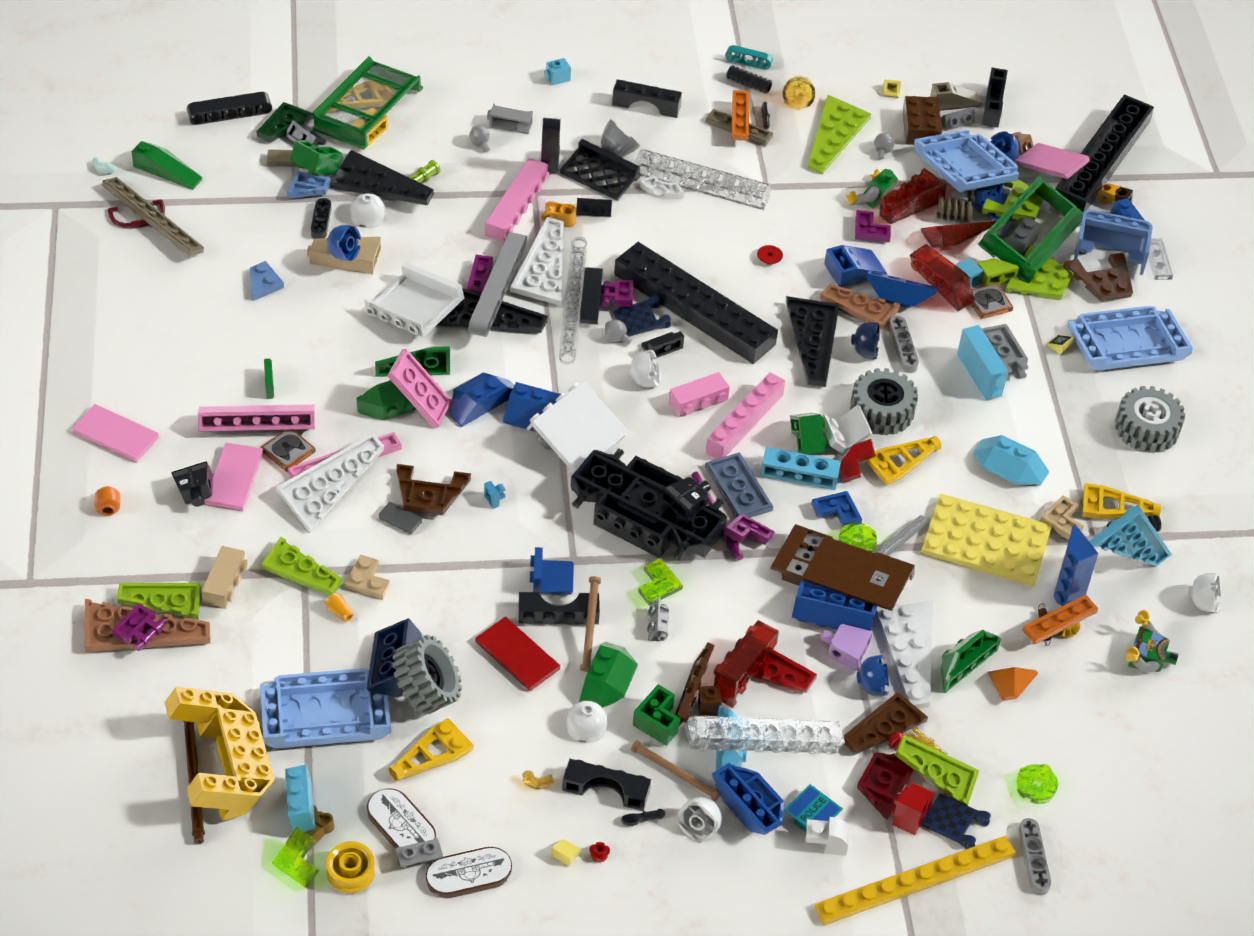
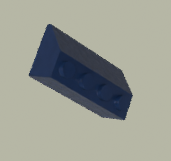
M409 618L374 633L367 690L369 692L396 698L403 696L402 693L404 691L402 687H398L397 683L399 680L394 676L396 669L393 668L392 664L395 662L393 655L396 654L395 651L400 647L422 637L420 630Z

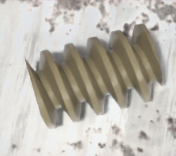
M940 197L936 217L939 213L941 219H943L946 214L948 220L954 216V221L961 217V222H964L967 218L968 223H971L973 213L971 201H968L965 205L964 200H961L958 204L957 199H954L951 203L950 198H947L946 202H944V198Z

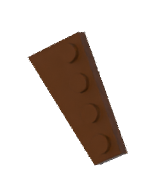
M709 642L706 643L693 663L675 715L680 718L679 727L683 722L686 723L690 717L691 712L688 710L696 700L697 696L695 693L699 690V686L702 683L701 678L708 667V661L715 646Z
M897 692L842 737L841 742L855 754H859L888 740L893 734L904 733L927 722L928 716Z

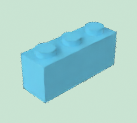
M305 764L286 768L288 818L293 832L299 833L315 829L312 781L307 766Z

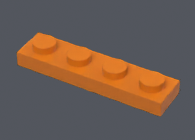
M733 90L731 140L748 141L749 91Z
M1085 594L1024 625L1022 631L1035 645L1096 614L1098 607Z

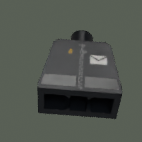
M207 461L171 472L185 504L192 503L193 506L199 507L203 505V499L212 496L213 474Z
M687 477L664 487L662 501L683 521L688 523L706 507L708 491L711 490V486L706 480L698 484L693 478Z

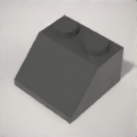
M1026 217L1007 222L997 236L1024 257L1030 245H1033L1037 240L1041 224Z

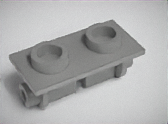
M974 107L948 113L941 117V124H945V131L975 123Z
M660 598L650 605L648 609V641H651L653 637L664 641L668 637L667 622L669 619V608L665 604L660 605Z
M438 838L396 848L398 866L403 868L443 858Z

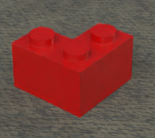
M911 782L910 786H906L902 793L898 792L894 800L895 806L891 812V815L894 816L892 825L915 835L932 805L935 793Z

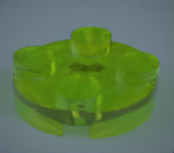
M849 523L840 530L838 541L870 552L875 551L877 534L870 526L861 523V526ZM854 538L857 540L861 539V542L854 541Z
M1031 764L1022 767L1015 782L1019 795L1022 798L1030 799L1035 804H1044L1051 801L1059 785L1056 775L1047 764ZM1034 781H1038L1041 783L1040 787H1037L1036 784L1032 783Z

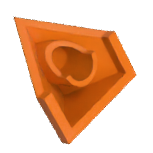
M1011 667L988 671V674L1001 699L1006 701L1017 699L1037 676L1038 672L1032 669Z

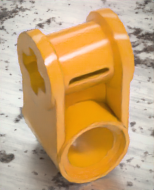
M549 201L545 204V212L542 213L541 219L545 222L547 217L564 221V227H572L576 223V208L572 204Z

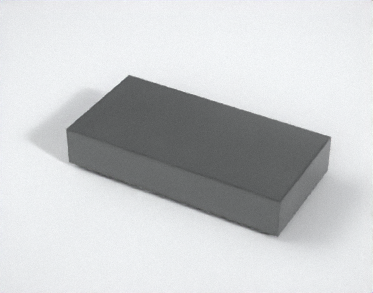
M390 501L379 513V519L411 535L422 523V517L410 511H404V508Z

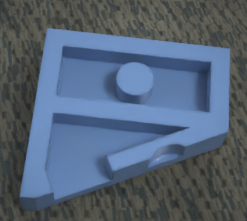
M297 171L287 191V198L326 195L331 178Z
M266 261L250 267L253 301L284 288V282Z

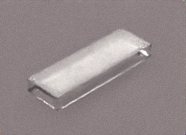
M1151 238L1148 259L1154 279L1172 280L1173 273L1162 238Z

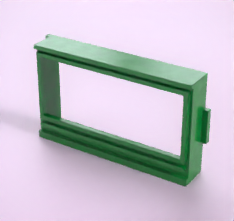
M1039 176L993 224L977 245L993 258L996 256L1002 261L1017 265L1019 267L1017 277L1023 282L1028 283L1071 233L1081 225L1083 212ZM1035 192L1063 214L1064 217L1025 259L995 233Z

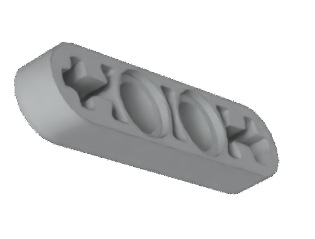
M893 316L889 322V330L901 368L907 373H914L918 369L919 359L906 320L901 316ZM897 336H904L906 339L902 340ZM902 349H908L910 352L905 353Z
M1025 818L1021 821L1018 832L1030 888L1037 895H1045L1050 889L1051 878L1040 827L1036 820ZM1026 826H1028L1029 829L1032 830L1030 837H1028V836H1029V830H1028V828H1025ZM1030 843L1035 844L1038 850L1032 851L1027 845ZM1038 862L1042 865V868L1035 869L1031 863ZM1039 876H1041L1040 881L1041 884L1044 885V887H1041L1040 884L1037 883Z

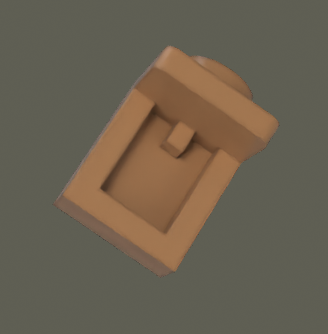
M1012 133L1018 141L1020 155H1023L1033 147L1031 134Z

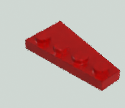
M750 636L745 638L726 665L727 670L807 693L817 678L815 672Z

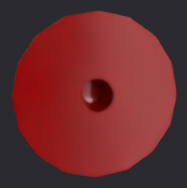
M764 245L758 249L757 257L764 263L776 264L782 260L783 252L776 246Z

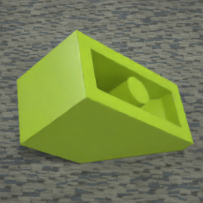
M995 258L983 260L977 264L983 269L981 279L983 287L1008 283L1012 277L1017 278L1019 270L1017 265Z

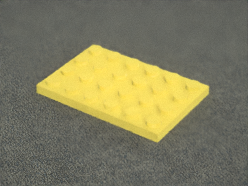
M940 493L921 554L1035 587L1052 526L1044 522Z

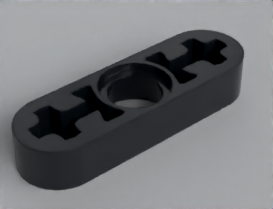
M320 198L315 203L311 223V237L313 239L325 238L327 236L332 211L331 201L327 198ZM319 217H324V218H326L325 220H322V221L317 220V218H319Z

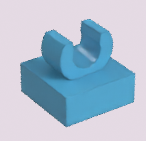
M492 481L484 483V497L491 508L494 509L499 507L500 499L506 497L503 492L506 489L503 484L494 486Z

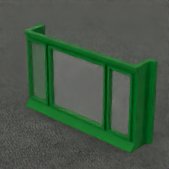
M368 56L313 111V131L365 150L368 146L367 133L410 89L417 92L423 89L420 76H414L378 63Z

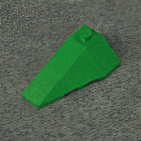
M140 141L132 150L133 167L192 190L203 180L202 176L163 147Z
M430 346L410 352L429 375H450V346ZM399 355L375 361V377H388L387 375Z

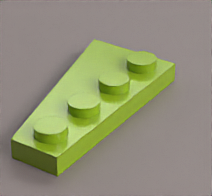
M283 537L278 539L261 564L262 569L328 596L336 593L342 584L340 576L324 565L320 566L312 557L301 553L300 549L296 546L289 545Z
M119 583L117 600L118 604L132 607L141 604L152 611L199 620L201 583Z
M903 735L895 756L949 797L968 806L979 770Z

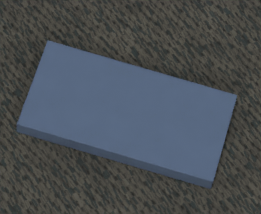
M740 452L705 463V468L736 518L741 513L751 518L773 511L774 506Z

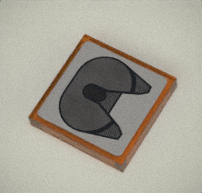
M998 283L965 291L966 298L980 319L1013 311L1014 306Z
M293 429L284 430L261 446L263 453L286 472H288L289 467L298 465L316 452L315 447Z

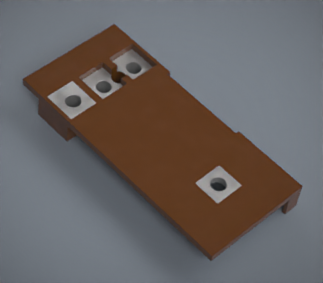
M797 524L792 528L771 565V569L781 572L782 580L799 586L801 580L890 611L893 610L909 578L912 580L915 575V565L838 541L833 539L832 536ZM877 578H882V579H883V580L880 581V582H879V581H876Z

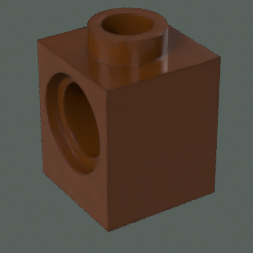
M699 686L697 700L699 718L718 716L719 705H722L720 686Z

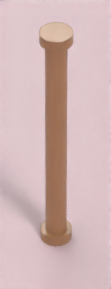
M596 576L589 577V583L591 584L583 662L580 665V670L588 672L591 666L598 585L601 583V578Z
M639 740L633 743L631 747L632 752H638L711 796V800L717 801L720 797L718 788L715 790L641 745Z

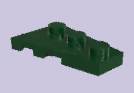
M283 102L256 131L257 137L273 142L286 133L292 121L304 124L313 119V113Z

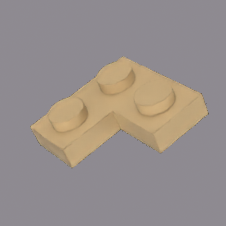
M1064 495L1040 518L1041 522L1050 524L1052 526L1051 529L1068 540L1074 525H1077L1081 532L1084 527L1070 517L1077 511L1079 505Z
M360 555L345 583V589L383 600L390 586V580L374 576L379 566V560Z

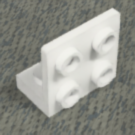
M859 405L837 420L829 418L825 414L821 416L825 421V428L823 430L830 446L842 455L849 451L854 444L863 441L872 434Z

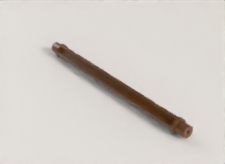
M183 721L188 782L190 784L199 773L195 722ZM190 804L194 843L202 844L205 835L202 807H193Z

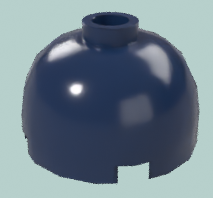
M874 322L861 324L857 328L856 333L852 334L851 345H855V350L860 356L877 359L879 351L878 341L880 340L879 324Z

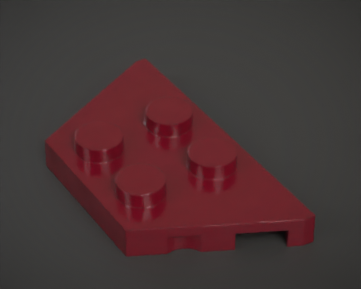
M874 753L857 784V789L884 819L888 820L895 806L894 800L898 792L902 793L914 769L895 756V753L890 755Z

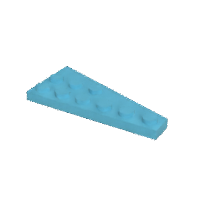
M1138 505L1128 509L1122 517L1112 521L1106 529L1089 541L1093 547L1097 548L1099 546L1105 551L1109 549L1115 554L1128 558L1133 557L1137 561L1141 559L1144 563L1156 567L1172 555Z

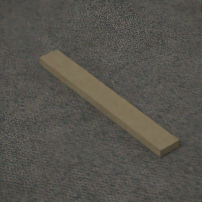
M114 177L102 180V186L185 254L193 256L203 253L204 247L119 178Z

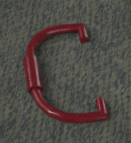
M153 200V205L159 204L161 213L165 214L163 200ZM118 206L108 208L109 218L117 226L132 228L150 226L143 219L131 221V223L119 222L113 215L114 211H118Z

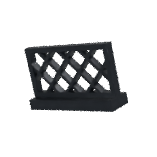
M581 139L578 143V148L562 166L560 173L618 201L634 181L637 182L640 178V166ZM579 154L586 157V159L579 161L576 158ZM597 162L601 166L591 168L590 163ZM588 164L589 168L579 170L578 165ZM576 166L577 171L573 172L567 170L569 167ZM611 169L615 173L606 175L605 170ZM602 171L603 175L594 177L593 172ZM582 174H591V178L584 179L581 177ZM626 176L629 179L620 182L619 177ZM617 178L618 182L608 184L607 179ZM605 180L606 185L599 186L595 182ZM611 188H620L617 194L610 191Z

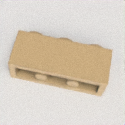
M221 546L201 591L203 604L226 609L229 601L232 602L235 593L234 589L236 586H239L241 573L246 570L248 565L244 550Z

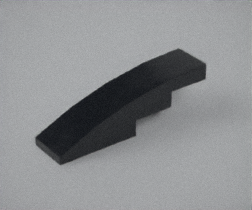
M585 267L580 323L598 325L603 268Z

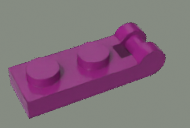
M475 255L467 290L482 294L490 276L493 257Z

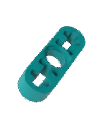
M736 45L729 46L725 53V57L731 62L763 70L769 69L773 63V57L768 53ZM745 55L752 56L753 60L747 59Z

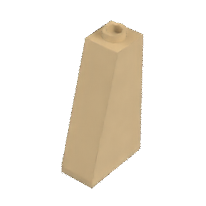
M361 237V240L358 239L360 251L352 261L334 258L329 253L327 238L314 239L312 245L308 246L307 256H310V264L373 274L381 253V237Z

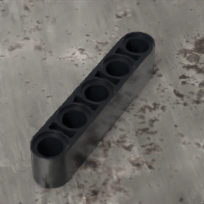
M255 92L192 102L188 104L186 110L190 123L200 125L268 114L272 110V104L267 92Z

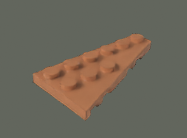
M85 599V652L134 649L133 645L137 642L135 639L128 645L112 634V629L134 608L110 606V603L102 602V604L93 603L92 600ZM155 614L156 618L153 621L157 622L162 618L167 624L163 627V631L159 635H155L150 640L151 643L143 648L210 643V623L191 618H173L169 614H164V616ZM146 627L141 633L145 634L149 628Z

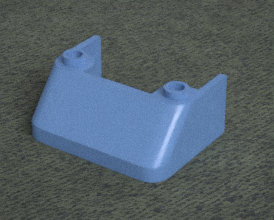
M1085 210L1081 220L1073 260L1078 259L1079 251L1088 253L1093 250L1094 246L1128 253V259L1132 263L1141 264L1139 275H1143L1150 252L1153 226L1145 220L1096 210Z

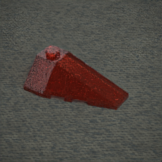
M996 221L921 228V233L932 248L940 247V251L950 250V246L959 245L990 229Z

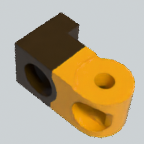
M1107 183L1103 185L1097 196L1105 204H1113L1115 201L1127 198L1132 202L1133 190Z

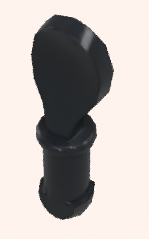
M764 101L761 106L763 128L769 129L770 114L767 110V102Z
M660 808L653 811H643L638 814L631 813L622 816L621 822L627 826H634L641 820L646 822L651 819H662L666 813Z

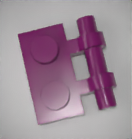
M615 280V284L609 281L603 282L600 301L604 307H608L610 302H615V306H633V280Z
M138 604L112 629V634L128 645L135 639L137 642L133 647L135 650L140 651L151 643L150 640L155 635H159L163 631V627L167 623L162 618L157 622L153 621L156 618L155 613ZM146 627L149 628L145 634L141 633Z

